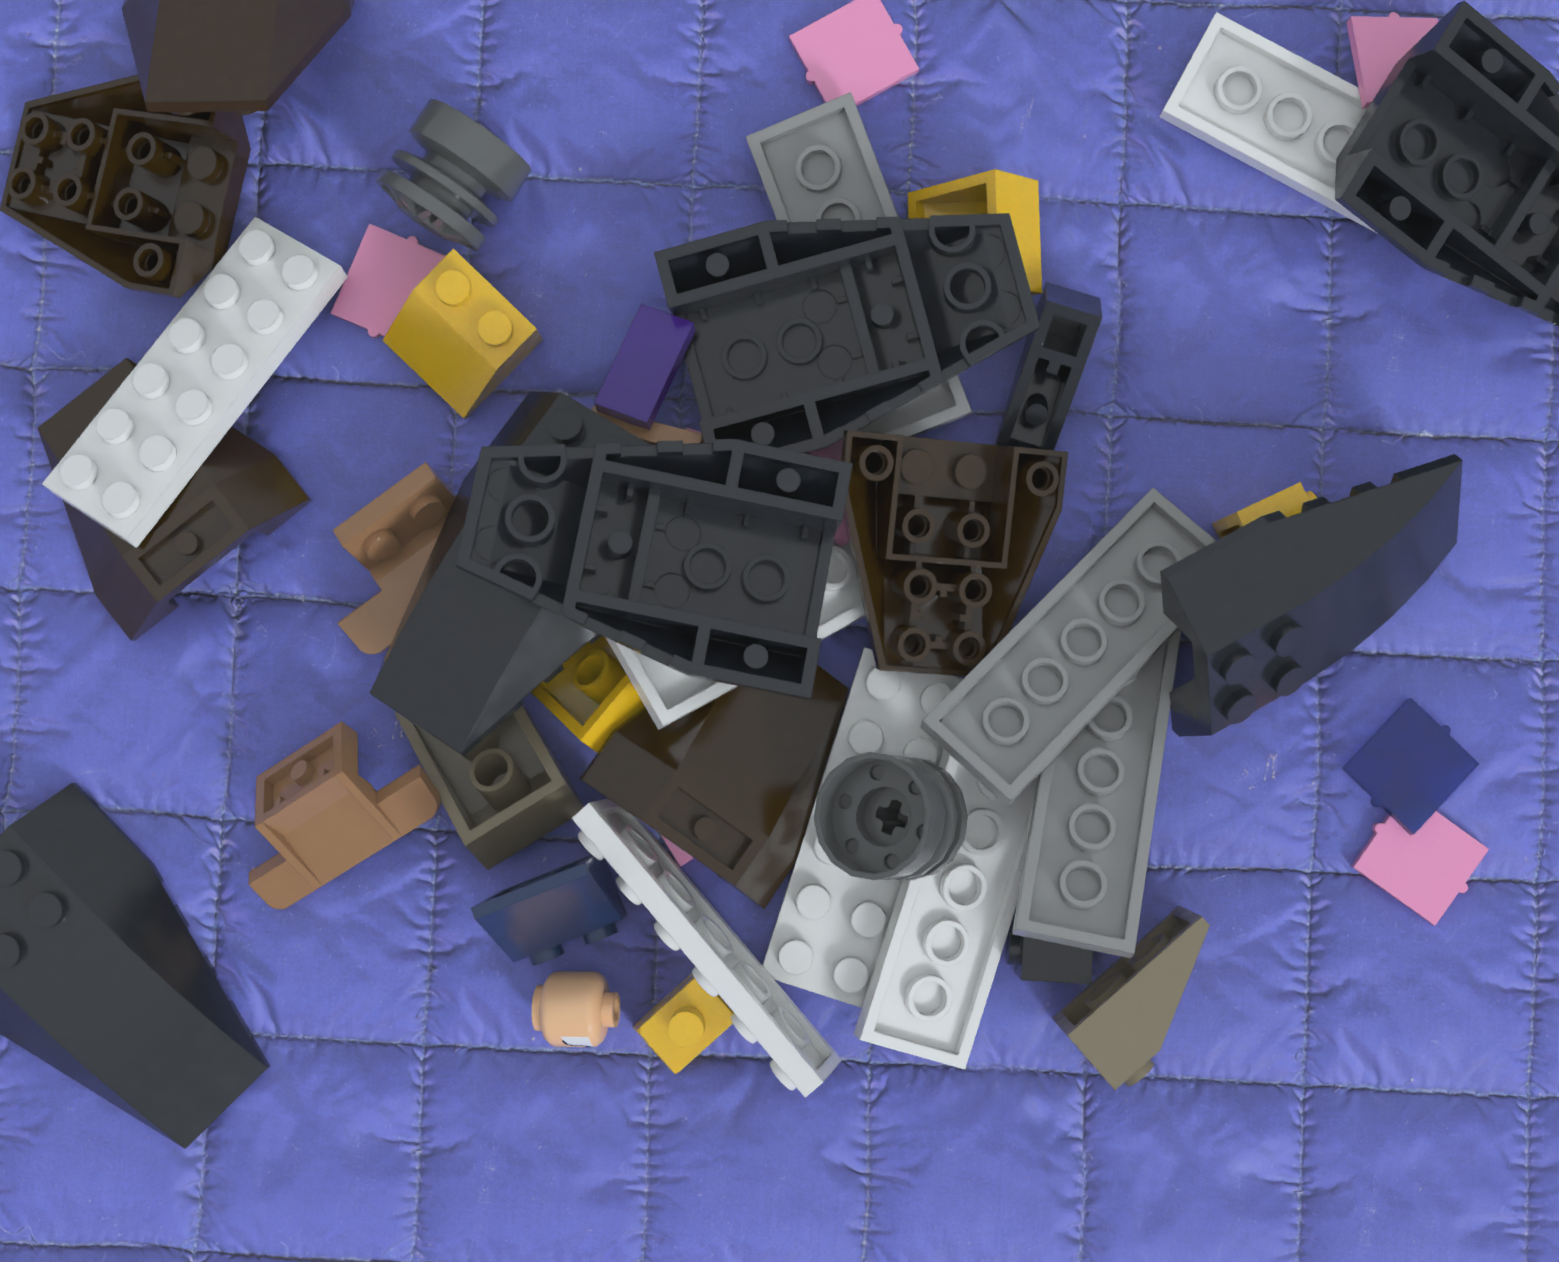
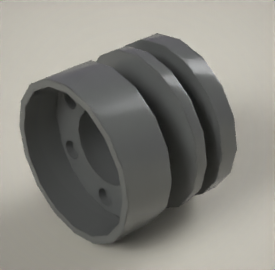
M429 99L409 130L412 137L427 153L421 159L409 152L396 150L392 155V159L411 177L407 180L397 173L383 169L376 179V183L391 196L404 214L443 240L459 243L473 251H479L486 239L480 231L467 221L470 217L487 227L494 228L498 222L497 216L481 198L487 193L497 199L511 202L530 174L531 168L518 153L485 127L448 104L436 99Z
M873 752L847 758L828 774L817 794L814 812L818 842L830 861L850 876L870 880H916L935 875L954 860L965 840L968 820L963 792L949 772L929 760ZM899 811L902 815L908 817L906 826L902 820L898 819Z

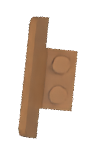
M427 462L420 465L333 529L341 545L369 570L381 589L379 593L337 623L360 651L366 654H380L390 647L456 497V494Z
M341 721L256 777L255 828L279 853L249 872L248 885L270 907L286 909L434 817L441 806V796L420 764L376 791L368 781L358 775V733Z

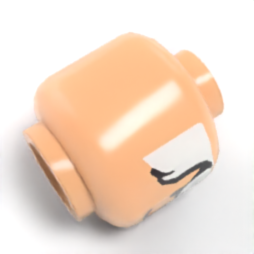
M555 971L547 977L544 985H537L532 998V1024L534 1030L542 1031L544 1039L551 1046L596 1047L604 1041L609 1027L618 1026L620 997L618 992H610L608 982L600 972Z

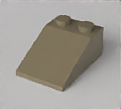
M524 704L464 757L395 712L427 776L439 792L441 802L463 844L487 870L571 820L584 807L562 766Z
M1178 906L1140 939L1136 943L1135 954L1131 958L1121 956L1052 1017L1054 1022L1114 1090L1123 1083L1127 1087L1136 1084L1153 1068L1154 1062L1151 1058L1161 1050L1210 927L1202 916L1184 907Z

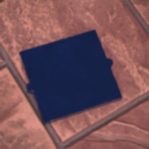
M1408 698L1342 769L1372 797L1370 803L1373 807H1382L1407 833L1413 835L1479 763L1449 735L1451 729L1448 725L1440 726L1412 698Z

